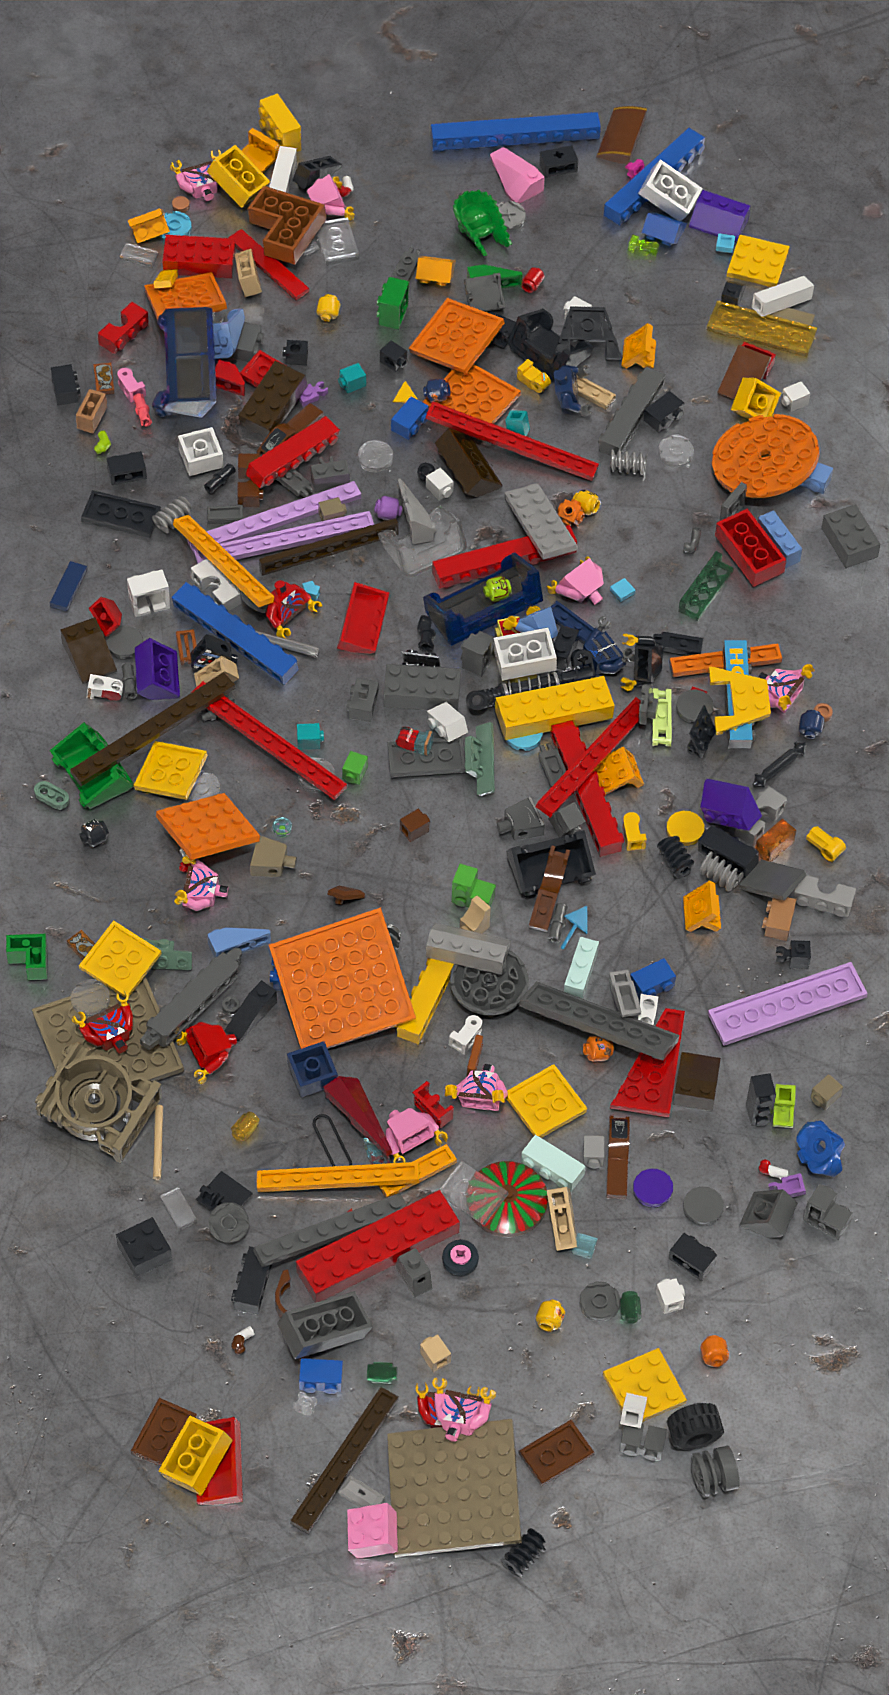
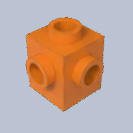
M565 499L564 503L559 505L557 510L558 516L564 524L570 526L573 524L578 527L585 516L584 509L581 506L582 503L571 499V501Z

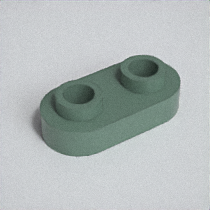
M41 781L35 785V797L43 803L58 810L64 809L69 805V795L63 789L47 781Z

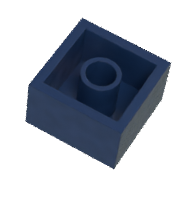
M324 1041L287 1053V1064L301 1098L324 1090L323 1087L338 1077Z

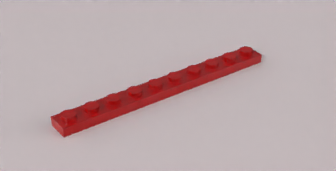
M432 402L426 414L427 420L590 481L593 480L599 467V463L436 402Z
M202 681L192 692H194L201 686L205 685L206 683ZM225 696L206 707L335 800L347 788V784Z
M635 697L537 802L535 806L537 809L550 818L639 723L640 699Z

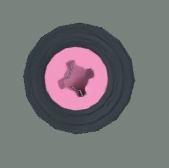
M459 1239L447 1244L443 1250L442 1261L446 1270L451 1274L465 1276L472 1273L477 1267L479 1254L474 1244L467 1240Z

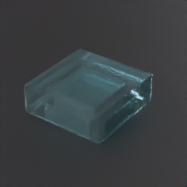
M578 1233L576 1238L577 1248H573L572 1254L592 1259L598 1238Z

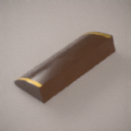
M637 106L614 108L597 153V158L625 165L631 162L646 120L647 108Z

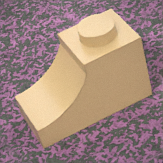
M220 656L194 674L196 687L202 681L208 683L222 673H225L232 682H235L239 679L236 663Z
M475 896L471 900L469 909L460 919V929L484 933L490 928L491 907L480 897Z

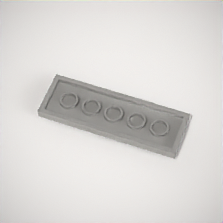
M538 483L504 493L505 500L543 560L577 550L576 542Z

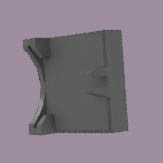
M500 273L464 279L468 306L484 312L506 308L502 294Z

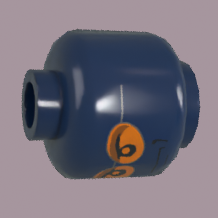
M442 378L428 380L426 386L423 387L424 396L430 402H443L450 396L449 382Z

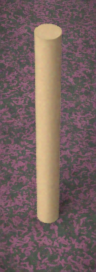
M157 1105L155 1108L154 1180L161 1179L162 1105Z

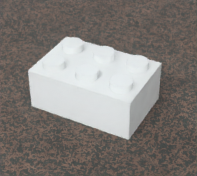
M659 160L651 169L638 194L676 220L682 221L689 214L702 188L662 160Z
M549 628L494 638V653L502 681L557 670V657Z

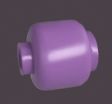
M382 496L380 499H377L374 513H377L379 519L391 520L397 518V516L400 517L402 506L399 505L397 498Z

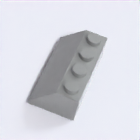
M435 923L430 930L427 940L426 957L502 975L511 940Z

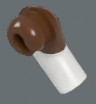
M251 1326L234 1335L231 1347L236 1354L243 1353L246 1349L243 1345L245 1340L255 1335Z

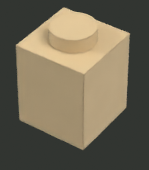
M438 1334L434 1337H427L420 1344V1354L433 1372L451 1363V1353Z

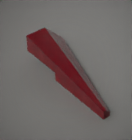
M338 1076L323 1087L326 1098L350 1118L351 1124L387 1157L393 1153L358 1078Z

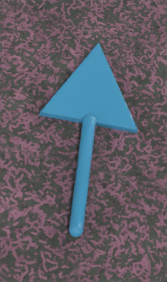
M587 906L564 916L574 925L564 940L561 949L565 948L577 927L587 934Z

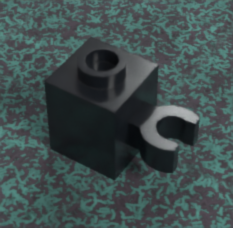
M791 940L789 949L783 946L776 947V953L783 954V956H777L776 962L783 963L789 960V969H809L811 960L810 941Z

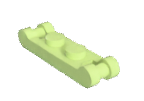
M653 688L654 698L658 699L656 718H652V746H658V744L671 746V689L662 691ZM658 734H665V737H658Z

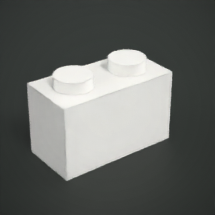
M447 702L427 711L429 727L436 730L439 736L444 737L448 742L468 733L465 717Z

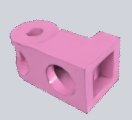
M129 368L120 369L117 373L119 378L118 384L130 403L134 402L133 396L135 394L141 393L146 397L144 383L142 381L137 383L133 377L132 370Z

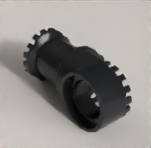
M421 615L417 626L421 637L418 648L422 651L425 650V652H431L434 650L433 639L436 636V632L431 628L433 621L431 619L433 618Z

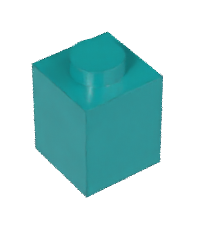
M359 363L339 370L338 383L348 394L366 387V374Z
M510 410L505 420L507 429L527 436L530 431L527 411Z
M319 723L297 724L298 749H320V742H324V731H320Z

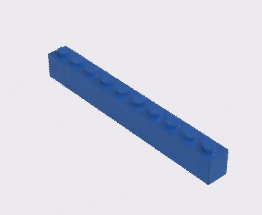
M598 112L431 124L430 136L433 151L600 139L601 125Z

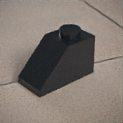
M730 280L726 281L721 295L720 308L737 312L746 284Z

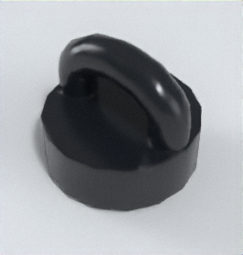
M424 462L420 464L417 470L418 477L426 481V476L434 472L435 468L431 463Z

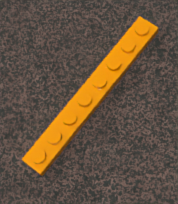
M186 515L174 519L173 526L256 606L261 607L273 603L274 596L192 517Z
M419 1162L257 1171L258 1192L419 1183Z

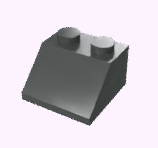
M784 1189L756 1191L753 1193L739 1225L768 1238L783 1237L798 1203Z

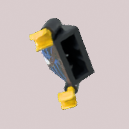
M623 634L622 636L628 637V641L622 642V644L633 646L636 643L634 680L626 677L620 680L626 683L621 688L631 691L634 686L640 687L653 683L654 679L662 671L663 645H657V641L651 636L635 637L634 635Z

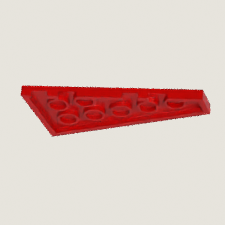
M665 1008L656 1027L678 1034V1043L664 1060L655 1059L640 1052L626 1080L618 1090V1094L610 1104V1109L669 1118L685 1011Z

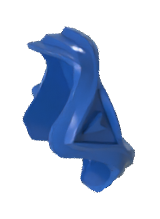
M822 1120L807 1122L796 1137L800 1147L797 1154L801 1163H806L813 1173L831 1177L837 1176L842 1172L840 1154L845 1147L844 1139L834 1133ZM821 1141L825 1142V1148L819 1144Z

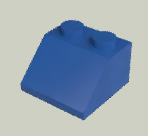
M648 213L642 233L646 234L648 239L655 240L658 238L662 240L661 243L671 246V244L678 243L687 223L658 213Z

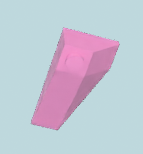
M505 147L490 154L495 170L498 172L500 181L505 188L504 191L512 201L520 204L544 191L545 177L533 165Z

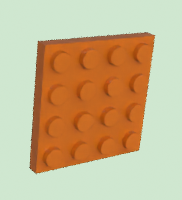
M212 272L176 279L172 287L154 288V283L144 285L145 293L158 322H169L178 318L185 319L193 315L201 316L205 313L220 312L227 309L226 301Z
M447 298L408 349L412 354L466 374L505 322L501 317Z
M473 364L466 374L452 369L444 378L446 382H449L450 396H448L446 401L436 403L495 424L519 398L521 390ZM427 397L423 401L430 408L432 402Z
M225 793L156 811V818L190 860L260 841L259 833Z

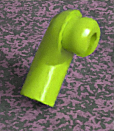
M106 431L98 433L100 441L94 447L97 454L106 452L111 446Z

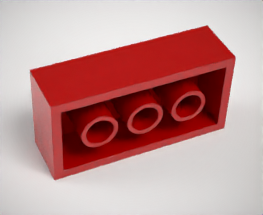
M166 235L162 260L163 270H177L178 276H195L212 272L214 278H233L235 261L234 238Z
M748 509L716 523V538L753 587L785 572L786 558Z

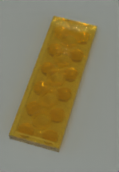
M721 301L716 302L707 325V331L806 358L817 333L816 327L772 315L761 317L754 310Z

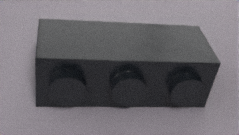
M713 825L698 840V851L707 856L710 852H713L712 859L719 856L718 863L725 860V867L731 864V870L733 871L737 868V874L743 872L744 878L759 863V851L753 846L746 845L738 838L730 836L724 830Z
M771 1073L751 1076L746 1101L751 1126H764L771 1123L776 1098Z
M249 1246L248 1252L244 1253L241 1265L244 1266L242 1272H238L236 1279L238 1288L233 1290L231 1302H234V1310L259 1315L272 1264L261 1267L253 1251L254 1247Z

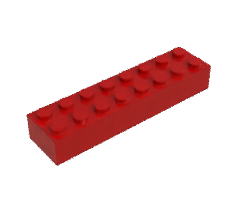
M438 1190L297 1260L296 1272L314 1302L323 1301L396 1265L399 1256L415 1248L420 1253L458 1234L460 1221L442 1192Z

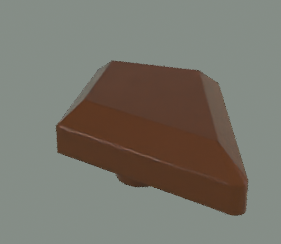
M340 885L328 890L327 895L336 897L335 903L343 904V900L365 898V893L361 890Z

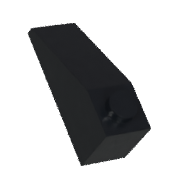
M331 156L300 162L292 181L298 184L299 188L308 189L312 187L317 179H323L329 174L332 175L342 167V164Z
M261 980L247 995L224 1032L228 1035L234 1034L240 1043L277 1003V990Z

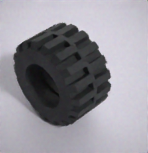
M712 1403L691 1404L678 1409L667 1418L674 1447L677 1449L692 1450L712 1444L724 1434L717 1406Z

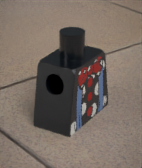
M206 634L190 653L191 668L201 670L220 656L237 663L238 656L231 653V644L229 642Z

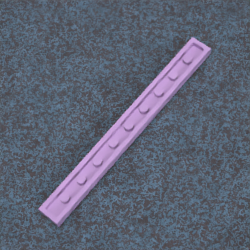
M352 481L206 532L219 544L248 538L318 514V502L339 497L342 504H347L361 499V492L356 483ZM187 539V543L194 554V549L197 548Z
M370 511L226 542L220 545L234 559L238 560L310 544L335 535L374 525ZM194 549L197 564L207 559L198 549Z

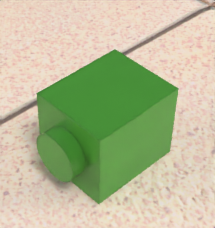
M350 751L342 768V779L349 783L360 784L368 768V756Z

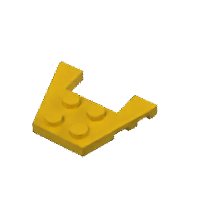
M709 667L710 685H730L733 716H718L714 718L716 735L723 734L724 731L730 729H737L738 726L746 723L751 724L770 717L771 710L767 680Z

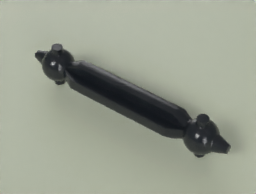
M794 742V749H789L764 769L762 774H755L752 785L754 787L766 786V780L771 779L797 758L798 754H805L804 751L807 743Z

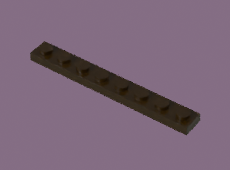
M396 518L277 554L265 556L259 559L260 573L262 576L397 536L399 535L398 521Z
M383 1387L379 1388L290 1520V1524L307 1534L310 1533L398 1402L399 1396Z

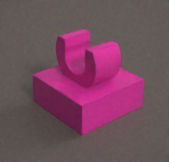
M637 159L634 163L629 162L625 166L628 169L627 175L632 180L645 168L643 160Z

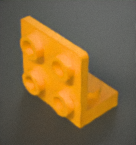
M625 747L610 753L595 769L599 777V786L604 788L605 795L626 783L633 784L637 788L644 785L634 755Z

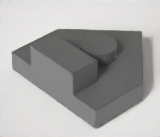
M650 684L642 685L639 723L644 725L647 724L648 718H656L658 699L654 698L652 685Z

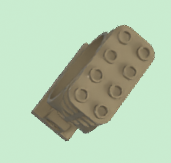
M78 1041L75 1044L71 1043L66 1052L68 1055L64 1060L61 1059L59 1061L54 1077H49L45 1085L47 1088L43 1093L40 1092L35 1100L37 1115L47 1117V1120L51 1123L53 1121L58 1123V1127H64L75 1137L88 1141H98L99 1149L112 1155L114 1160L121 1164L161 1100V1084L155 1080L152 1083L141 1076L130 1079L124 1068L116 1061L104 1057L100 1053L97 1055L92 1053L91 1048H83L82 1044ZM101 1073V1075H100V1077L98 1078V1080H91V1079H95V1078L98 1076V1074ZM120 1083L121 1086L117 1090L121 1101L120 1109L117 1115L110 1119L117 1108V1097L114 1089ZM79 1085L72 1095V1109L75 1114L74 1118H72L68 1101L73 1089ZM91 1099L99 1100L97 1104L89 1103ZM133 1100L139 1103L136 1110H132Z

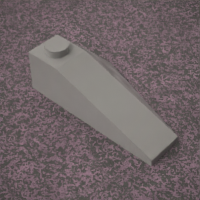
M401 478L397 479L398 491L412 544L434 541L433 533H436L435 522L431 523L429 514Z

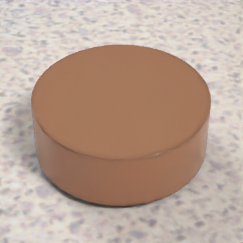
M183 196L174 198L172 201L173 210L183 213L189 210V200Z
M825 703L815 706L814 710L821 713L824 717V722L831 719L833 713L831 706Z

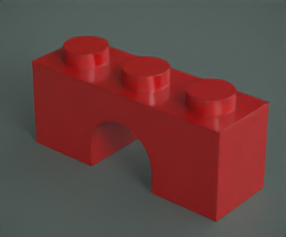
M131 302L121 311V323L123 326H114L108 323L98 332L99 345L113 354L122 350L149 323L148 311L134 302Z

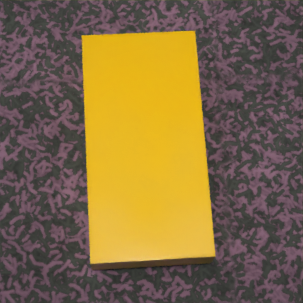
M160 271L153 282L154 288L172 287L178 277V271Z

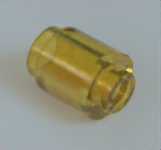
M250 1111L242 1114L231 1127L232 1136L238 1141H247L258 1128L259 1118Z

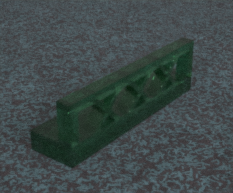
M716 551L681 598L678 612L696 621L702 616L734 571L733 567L721 562V553ZM718 568H721L727 572L723 575H717L716 571ZM716 581L717 586L709 588L707 583ZM707 593L708 599L699 600V594ZM698 606L699 611L696 614L690 611L689 608Z

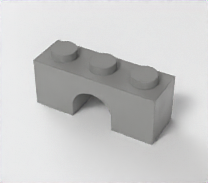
M768 786L764 792L761 791L758 794L755 802L762 816L769 817L775 821L786 809L787 797ZM759 819L749 831L735 828L734 834L754 846L764 834L766 823Z
M808 875L796 887L793 899H796L798 905L816 908L819 911L831 912L837 916L849 917L856 888L837 884L836 890L833 893L825 894L817 887L819 878Z

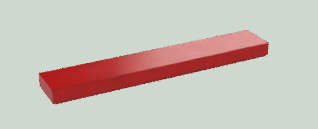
M240 229L228 237L235 239V247L240 252L251 249L255 265L296 301L309 293L308 286L277 259L264 255V248L244 230Z

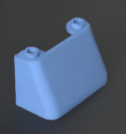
M243 308L231 310L227 315L228 322L198 324L195 315L188 316L185 319L171 320L163 328L170 356L175 360L231 357L236 351L245 321Z

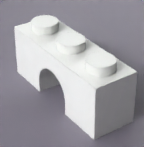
M208 558L191 568V579L201 590L208 587L218 588L212 592L213 600L216 604L223 605L228 612L242 604L240 589L234 586Z

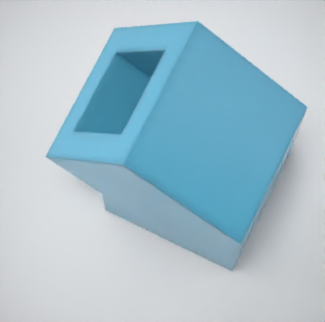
M313 581L302 583V588L311 596V599L317 601L320 595V586L315 585Z

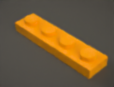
M447 1144L413 1161L419 1162V1183L457 1163L456 1157ZM416 1184L381 1185L379 1188L387 1198L401 1193Z

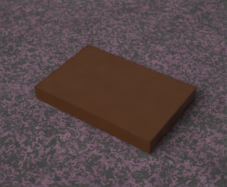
M738 345L717 393L734 400L742 378H757L762 381L771 357Z
M159 1398L134 1443L131 1454L161 1467L189 1416L197 1418V1414Z
M569 1420L520 1449L518 1454L542 1487L591 1458L595 1452L573 1421Z

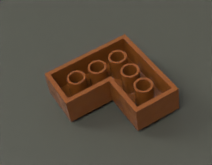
M267 186L262 187L248 207L250 223L270 229L263 239L264 255L294 265L326 221L325 204Z

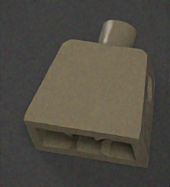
M260 836V841L256 842L252 856L250 875L281 877L284 867H296L297 857L287 855L286 844Z

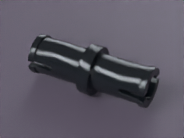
M228 463L220 472H216L213 478L204 484L205 490L208 493H213L220 485H224L227 479L236 472L235 467Z

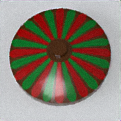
M501 1161L487 1165L472 1178L468 1187L467 1207L471 1218L481 1229L495 1236L517 1237L524 1235L540 1224L547 1210L548 1196L544 1181L533 1169L518 1162Z

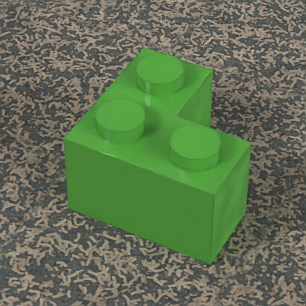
M459 864L452 881L451 902L461 907H470L471 900L478 896L491 907L495 897L496 884L479 880L477 868Z

